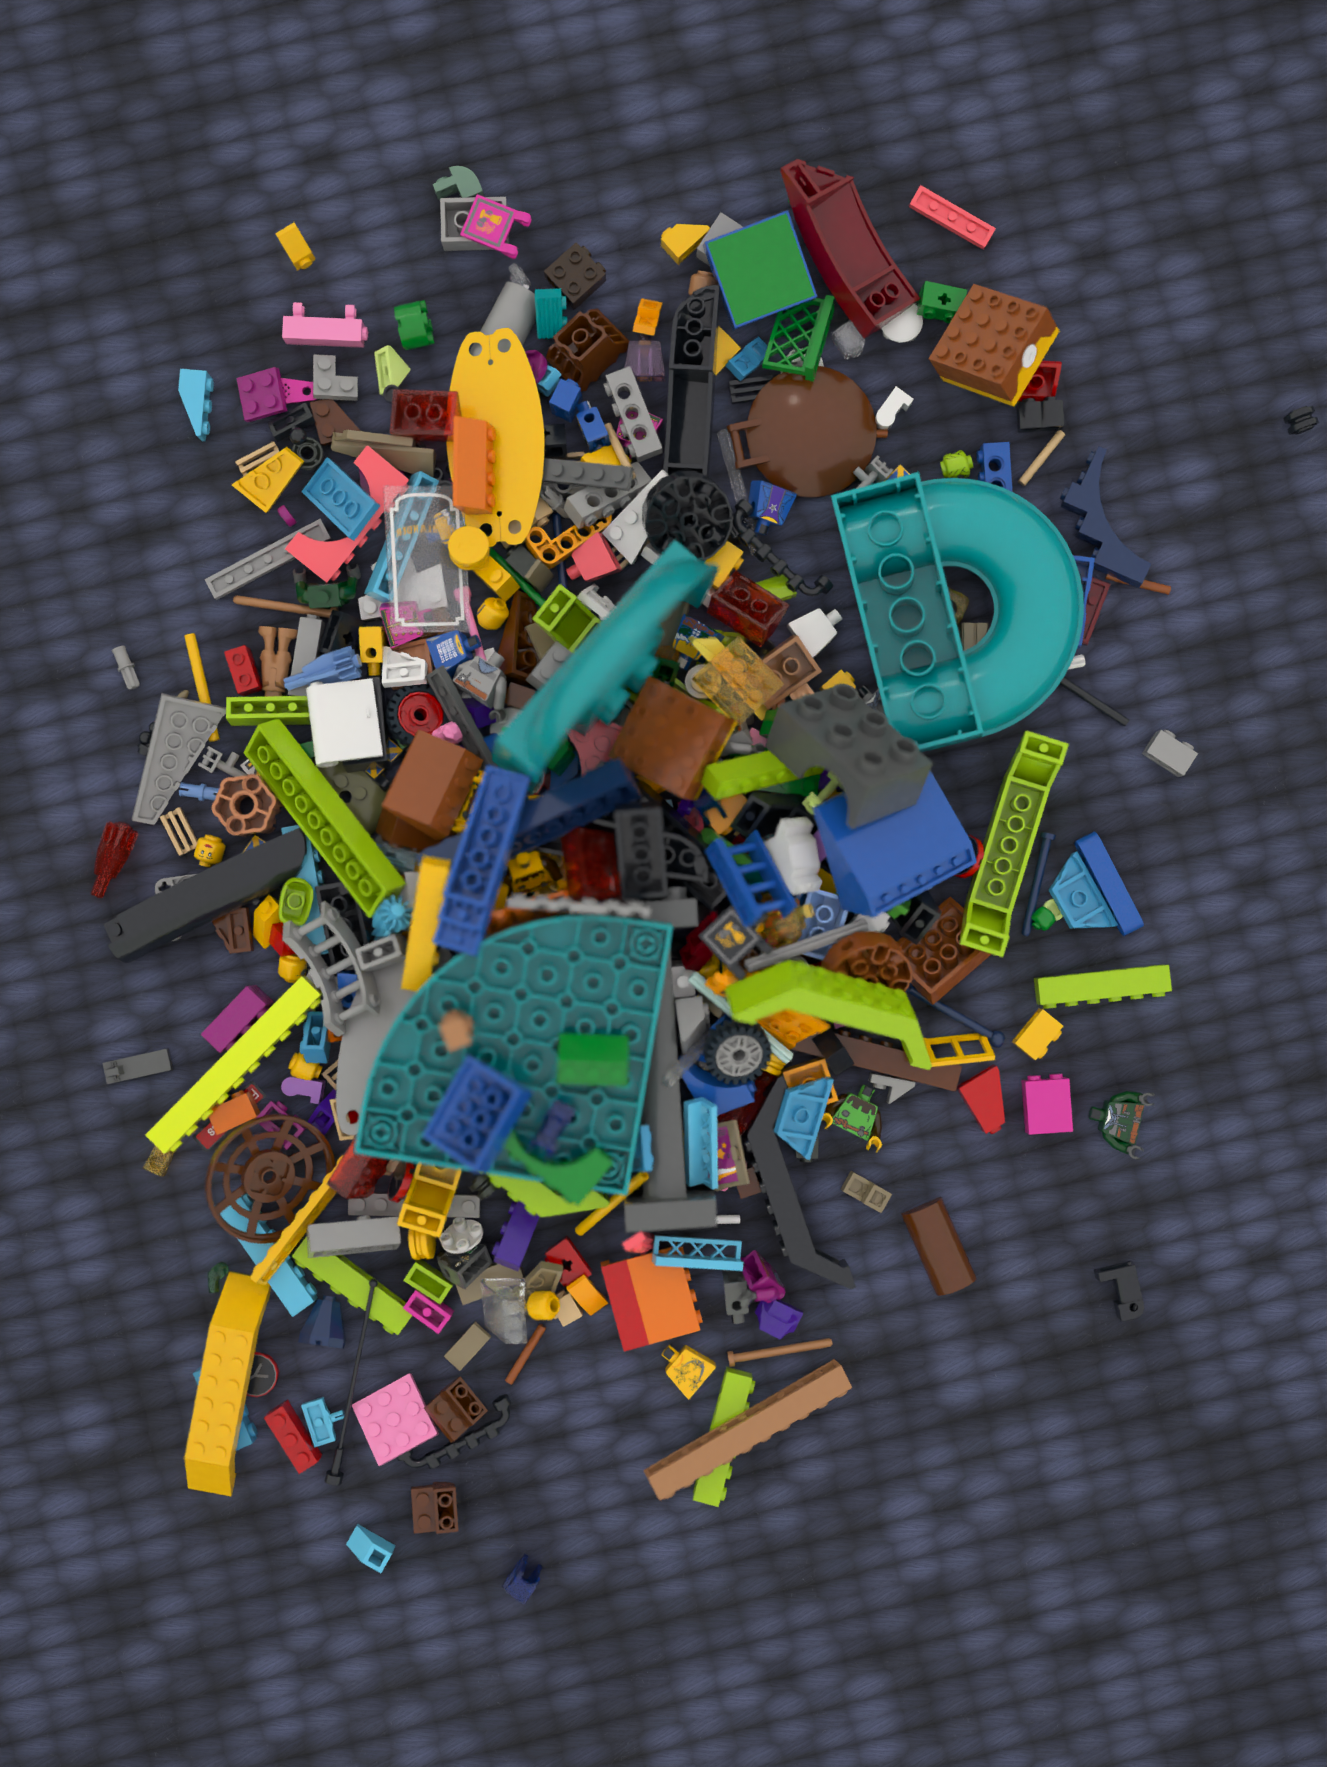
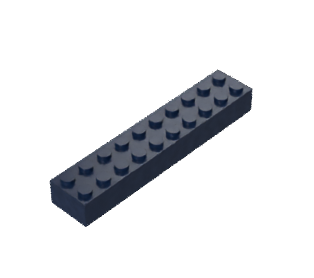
M620 758L610 760L598 769L589 770L577 779L568 780L564 785L556 789H549L535 799L526 800L508 861L516 858L522 852L527 853L615 811V804L632 803L641 799L642 795L632 772ZM464 831L455 837L446 838L442 843L434 847H428L422 853L417 854L416 858L419 867L421 868L423 856L450 860L451 869Z

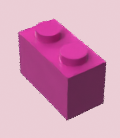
M417 1289L403 1307L404 1310L437 1334L440 1333L454 1312L453 1309L443 1302L440 1305Z

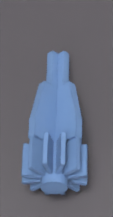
M352 646L323 654L303 666V672L284 678V686L289 691L307 684L310 686L313 682L328 684L362 677V671L359 668L362 667L360 656L355 654Z

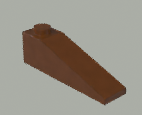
M519 590L514 593L499 646L498 654L505 659L499 669L506 676L507 683L531 685L526 681V678L540 659L525 627L535 623L532 618L537 613L535 602L526 593Z

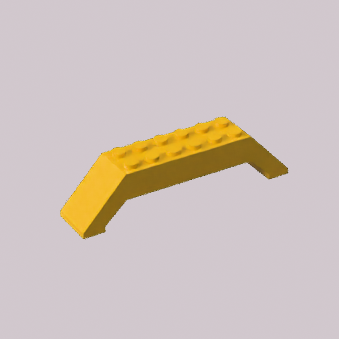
M417 1163L397 1225L440 1238L463 1170Z
M232 1271L228 1273L209 1326L185 1453L188 1489L232 1496L236 1478L235 1454L259 1327L271 1292L269 1283L262 1286L254 1282L250 1278L251 1275Z

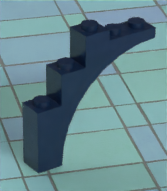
M1098 446L1096 452L1091 451L1086 461V464H1089L1087 471L1081 472L1077 483L1072 482L1069 488H1064L1060 499L1063 500L1061 508L1082 516L1075 526V529L1078 530L1075 537L1097 546L1091 554V558H1095L1093 569L1139 588L1148 573L1151 563L1138 557L1128 549L1112 531L1105 517L1100 500L1099 479L1101 465L1107 449Z

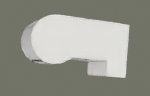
M895 387L877 412L875 417L877 428L890 429L899 410L902 408L907 411L914 399L898 387Z

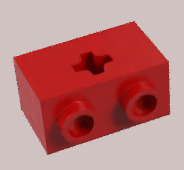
M243 645L225 651L224 653L237 693L246 696L261 691L263 685L251 649Z
M568 1235L546 1250L545 1255L547 1257L544 1258L546 1262L563 1265V1259L572 1261L571 1268L568 1266L563 1267L559 1281L564 1287L569 1286L582 1275H585L587 1278L592 1275L593 1270Z

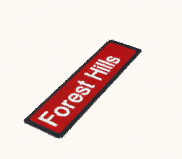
M254 1081L249 1082L242 1089L244 1094L251 1091L257 1105L266 1097V1094ZM209 1120L193 1135V1139L204 1151L208 1152L230 1130L216 1135Z

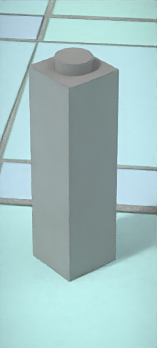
M307 614V618L300 617L291 676L303 672V666L321 655L318 649L324 635L326 623L320 620V616ZM309 685L289 690L288 695L307 696L306 688Z

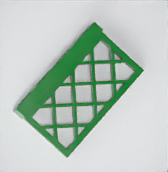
M826 295L825 299L816 298L791 310L788 309L785 311L786 313L784 311L778 312L762 367L804 375L805 380L814 382L835 310L834 296ZM811 305L820 306L819 310L812 314L809 313L807 307ZM802 310L806 317L797 321L793 315ZM789 317L793 324L784 328L781 325V321ZM810 321L814 328L805 332L801 325ZM797 328L801 335L792 339L788 332ZM784 335L788 342L778 346L775 340ZM805 339L809 345L800 350L796 343ZM792 346L796 353L786 357L782 351ZM777 353L783 359L777 363L769 361L770 357ZM800 357L803 365L802 367L793 366L790 362Z

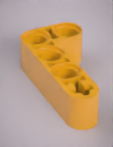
M612 515L606 518L604 516L599 518L600 520L604 519V523L601 521L596 524L595 522L589 527L584 526L580 528L588 531L589 535L586 537L581 536L578 532L580 529L573 525L551 541L542 528L532 527L525 539V545L536 560L539 559L548 569H552L570 557L572 552L595 533H602L610 525ZM533 535L539 536L541 542L533 543L530 537ZM568 541L572 547L565 549L560 543ZM545 553H550V554H552L553 557H554V560H552V561H547V560H545L544 557H543V554H545Z

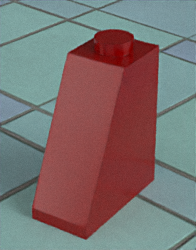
M993 1064L957 1086V1090L981 1130L986 1134L996 1133L1002 1128L1001 1125L1005 1123L999 1069Z

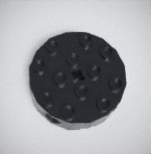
M677 471L661 478L649 490L642 506V524L651 545L661 555L676 540L698 560L704 561L713 557L725 545L732 530V510L726 494L710 477L696 471ZM685 516H691L690 519H683Z

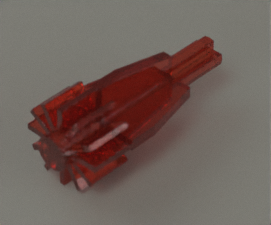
M111 821L106 823L101 836L102 840L97 849L94 874L97 875L91 891V895L97 898L104 897L109 881L112 878H116L127 861L131 850L134 848L139 834L133 828H130L129 824L118 821V823Z
M763 1071L754 1082L757 1089L754 1092L755 1101L717 1115V1123L737 1120L741 1137L754 1120L765 1098L762 1093L775 1076Z

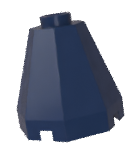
M323 1295V1300L317 1299L300 1332L299 1343L345 1348L346 1337L341 1302H336V1297Z

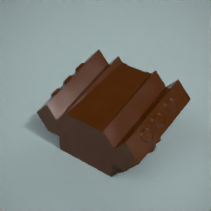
M598 308L590 309L586 313L579 311L553 336L555 343L548 349L546 360L562 374L565 380H573L579 384L578 387L581 388V392L587 391L590 382L597 381L598 377L610 365L616 363L619 354L627 352L630 341Z

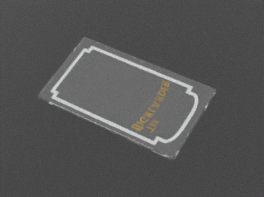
M383 486L391 633H436L455 630L465 633L470 632L468 572L458 568L451 561L448 550V541L451 534L456 529L465 526V513L453 506V486Z

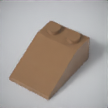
M793 634L746 670L743 675L765 707L770 709L822 671L798 635Z

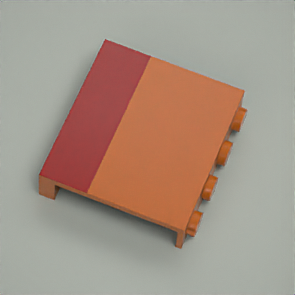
M673 1246L658 1250V1253H667ZM679 1247L678 1250L685 1255L683 1247ZM652 1252L610 1263L609 1260L601 1262L604 1281L624 1352L701 1331L699 1323H703L700 1310L695 1311L693 1304L697 1302L694 1289H689L688 1281H692L689 1268L655 1266L652 1262Z

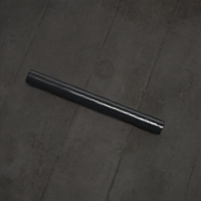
M1063 677L1059 683L1124 727L1130 719L1067 678Z

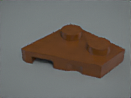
M322 399L310 402L322 447L332 443L333 432L343 433V430L360 431L334 400Z

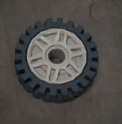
M733 1018L731 1023L726 1019L723 1021V1026L719 1023L715 1025L716 1030L711 1029L709 1031L710 1037L706 1036L705 1044H703L704 1058L711 1074L720 1081L723 1079L724 1083L729 1084L732 1081L733 1085H738V1080H741L742 1084L747 1083L746 1078H750L751 1081L754 1080V1074L760 1076L763 1073L762 1069L766 1070L768 1067L767 1062L771 1060L770 1043L758 1023L751 1024Z

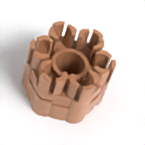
M249 774L234 778L228 777L221 782L216 799L212 804V812L230 834L246 837V835L250 836L253 833H272L275 830V827H273V824H276L275 815L279 814L282 811L280 807L284 808V806L261 776ZM250 796L254 801V809L249 814L243 815L240 810V803L245 797Z

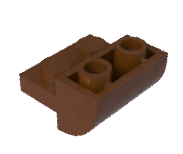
M461 1376L444 1387L424 1407V1410L451 1443L488 1411Z
M433 1482V1485L411 1487L414 1534L436 1531V1534L458 1532L455 1484L450 1482Z

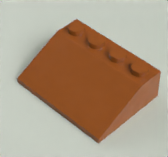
M417 730L381 807L435 840L448 837L455 823V818H457L473 784V778L476 777L483 760L465 748L422 730Z
M951 896L938 906L942 912L941 916L918 945L904 937L897 941L901 945L904 955L908 958L913 973L911 984L932 1005L991 955L990 953L959 944L964 908Z

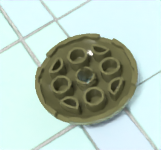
M339 761L338 765L332 767H317L341 799L342 794L345 792L351 793L352 799L350 802L345 803V805L364 827L369 836L376 831L382 810L381 805L387 792H384L363 771L347 773L342 761Z

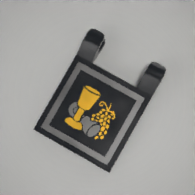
M732 905L699 935L704 943L739 980H743L746 977V973L737 962L755 945L767 956L773 952L772 947L752 926L744 927Z

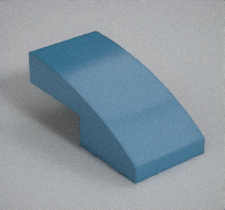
M758 336L747 344L739 354L730 359L725 366L741 381L763 363L768 346Z

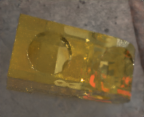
M155 1145L143 1169L160 1177L165 1176L175 1152L170 1151L164 1154Z

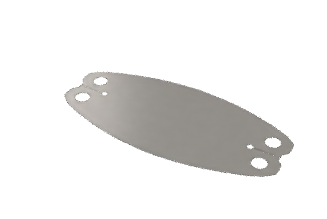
M408 925L404 930L402 929L398 933L394 934L401 935V933L404 931L410 932L411 928ZM440 946L438 966L433 965L432 972L438 971L450 961L449 948ZM405 960L373 972L378 995L381 999L380 1016L376 1017L369 1010H365L347 1019L345 1023V1034L342 1036L338 1058L336 1108L340 1129L347 1135L354 1136L358 1132L366 1085L378 1051L392 1024L411 997L416 993V991L401 989ZM361 989L356 992L351 1007L362 1002ZM350 1110H355L359 1114V1120L355 1124H350L346 1120V1114Z

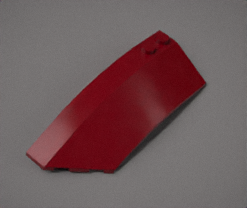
M796 159L780 169L796 223L807 249L827 287L863 339L884 327L920 300L918 294L894 263L874 229L854 184V177L848 175L842 177L834 174L835 171L821 166L815 168L806 165V161Z

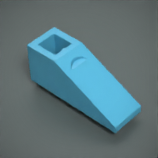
M180 369L178 391L196 436L201 441H206V435L210 433L208 413L212 411V401L209 399L210 392H213L214 380L207 371Z

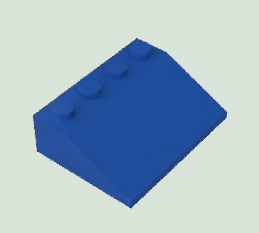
M467 1055L426 1128L423 1137L472 1171L488 1173L533 1091L513 1078Z

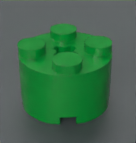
M425 300L394 307L395 319L398 320L399 336L405 350L435 344L432 333L434 332L431 319H428L427 316L428 309Z

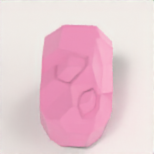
M452 721L432 732V735L455 745L463 739L458 725Z

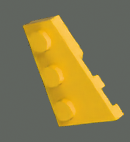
M286 447L233 483L232 486L267 513L304 463V460Z

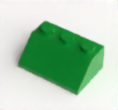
M559 1033L557 1084L627 1086L629 1036Z

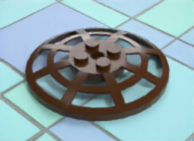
M265 1115L242 1124L220 1144L209 1164L205 1193L211 1214L225 1231L239 1240L259 1244L277 1242L281 1238L283 1230L267 1234H255L258 1220H272L284 1215L289 1225H291L295 1219L292 1209L302 1201L308 1189L316 1191L322 1185L321 1182L312 1180L313 1164L310 1155L323 1150L326 1161V1175L332 1172L336 1166L329 1142L314 1125L293 1115ZM269 1120H284L279 1131L263 1132L254 1136L250 1131V1127ZM297 1123L308 1129L319 1142L306 1147L298 1138L288 1134L292 1124ZM241 1133L244 1142L232 1153L228 1162H217L226 1146ZM265 1138H276L271 1149L260 1151L256 1144L257 1141ZM284 1140H288L300 1151L287 1157L280 1150ZM248 1147L252 1156L245 1165L234 1164L239 1154ZM302 1159L305 1162L304 1178L295 1176L293 1165ZM213 1171L224 1172L223 1190L225 1198L216 1206L211 1192ZM268 1171H273L272 1178L264 1181V1174ZM230 1173L241 1174L242 1185L231 1193L229 1184ZM292 1185L300 1186L301 1188L297 1195L287 1203L284 1195L290 1190ZM245 1193L254 1199L251 1211L242 1208L236 1202ZM276 1201L280 1208L272 1212L260 1213L262 1203ZM230 1205L238 1214L249 1219L247 1231H240L231 1226L222 1218L220 1213Z

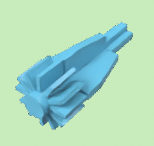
M391 896L389 900L385 899L373 916L372 927L375 929L371 935L375 936V941L389 936L390 933H398L410 924L409 922L413 916L409 914L413 911V908L405 909L409 901L401 905L402 896L397 901H395L394 896Z

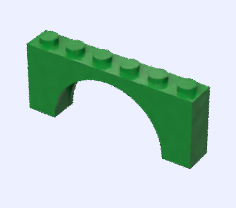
M513 1127L503 1145L508 1151L507 1154L516 1162L519 1160L526 1165L525 1169L534 1176L538 1174L544 1179L543 1183L551 1190L556 1188L562 1193L561 1197L569 1204L575 1203L577 1206L580 1205L613 1164V1158L596 1144L583 1155L571 1160L552 1161L541 1158L524 1146L516 1133L515 1127Z

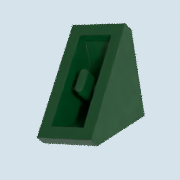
M659 657V663L655 668L653 678L673 687L680 663Z

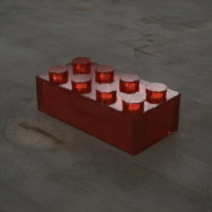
M357 1134L327 1182L329 1187L345 1199H361L371 1196L377 1181L385 1174L386 1166L392 1160L390 1158L354 1153Z

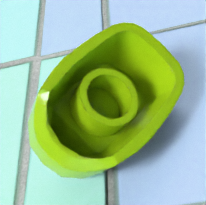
M292 877L283 885L279 900V920L286 923L291 920L297 926H301L307 921L313 902V888L306 880Z

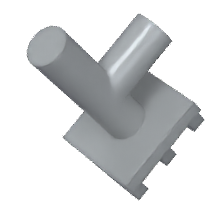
M877 455L864 471L858 466L853 472L862 481L857 488L871 485L874 481L877 483L883 482L893 469L886 467L887 463H882Z
M208 746L207 754L202 756L204 758L202 763H198V766L211 773L214 772L215 768H218L233 777L247 776L246 773L234 767L240 755L233 751L225 763L220 760L223 753ZM214 753L218 755L216 760L212 759ZM210 761L213 763L211 768L208 767Z

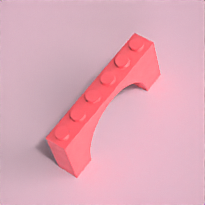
M368 445L353 463L364 474L369 485L370 496L380 507L357 538L352 540L346 537L337 541H319L298 532L285 548L286 551L326 583L329 580L335 581L341 573L338 568L343 562L348 564L355 556L352 552L357 545L360 548L369 538L366 536V533L370 528L375 531L382 522L379 518L384 511L389 513V508L395 506L394 498L398 494L403 496L410 487L407 484L409 479Z

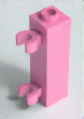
M293 302V316H283L282 338L286 344L364 348V340H368V327H365L362 319H356L357 309H355V305L345 306V319L304 317L305 307L302 303Z

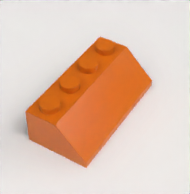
M455 416L453 435V506L466 515L492 514V507L495 506V496L492 494L493 485H495V474L493 472V463L496 460L495 451L493 450V441L496 440L495 429L484 420Z

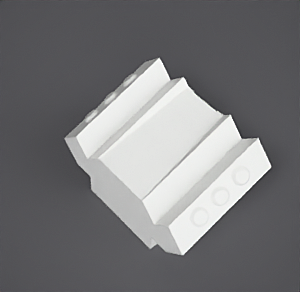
M807 817L781 819L775 837L764 841L785 884L793 895L819 891L822 880L817 875L820 862L816 839L810 833L813 824Z

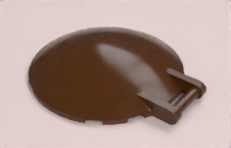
M818 366L814 382L805 380L804 375L782 372L775 376L756 396L747 421L727 426V431L731 434L736 470L756 466L772 485L796 493L799 497L806 498L828 496L843 490L857 479L853 474L855 469L859 466L864 471L871 460L877 436L874 411L862 389L848 376L823 366ZM745 430L750 459L744 458L739 431Z

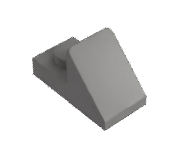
M871 1072L869 1074L868 1081L873 1083V1087L886 1089V1086H889L886 1101L888 1104L915 1087V1082L912 1080Z

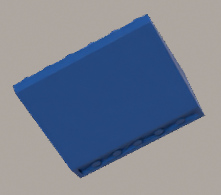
M931 771L928 774L916 805L851 829L846 824L848 820V802L845 791L812 807L842 910L874 918L977 863L972 843Z

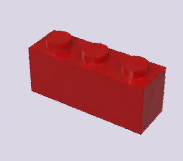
M288 1399L266 1414L264 1417L265 1421L299 1474L320 1460L322 1453L318 1447H314L310 1434Z

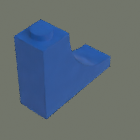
M686 1054L678 1057V1071L694 1099L703 1097L717 1105V1115L755 1101L754 1092L757 1089L753 1080L751 1081L749 1078H746L747 1083L742 1084L741 1080H738V1085H733L732 1081L727 1084L724 1083L723 1079L720 1081L710 1072L696 1066Z

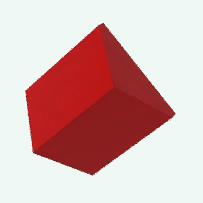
M1042 361L1018 401L1026 398L1044 401L1046 397H1055L1062 362Z

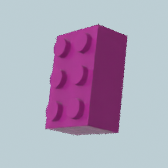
M257 985L246 986L201 1035L219 1053L228 1051L275 1002Z

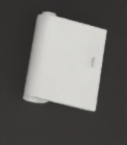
M372 679L328 684L313 682L306 688L317 767H332L338 765L339 761L383 756Z

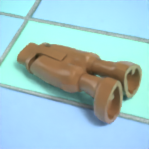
M259 626L258 632L263 637L265 643V650H262L260 656L262 690L265 691V697L282 696V692H285L283 690L285 689L283 679L288 677L289 666L292 661L288 647L292 639H297L298 630ZM278 634V651L277 654H275L274 643L275 638Z

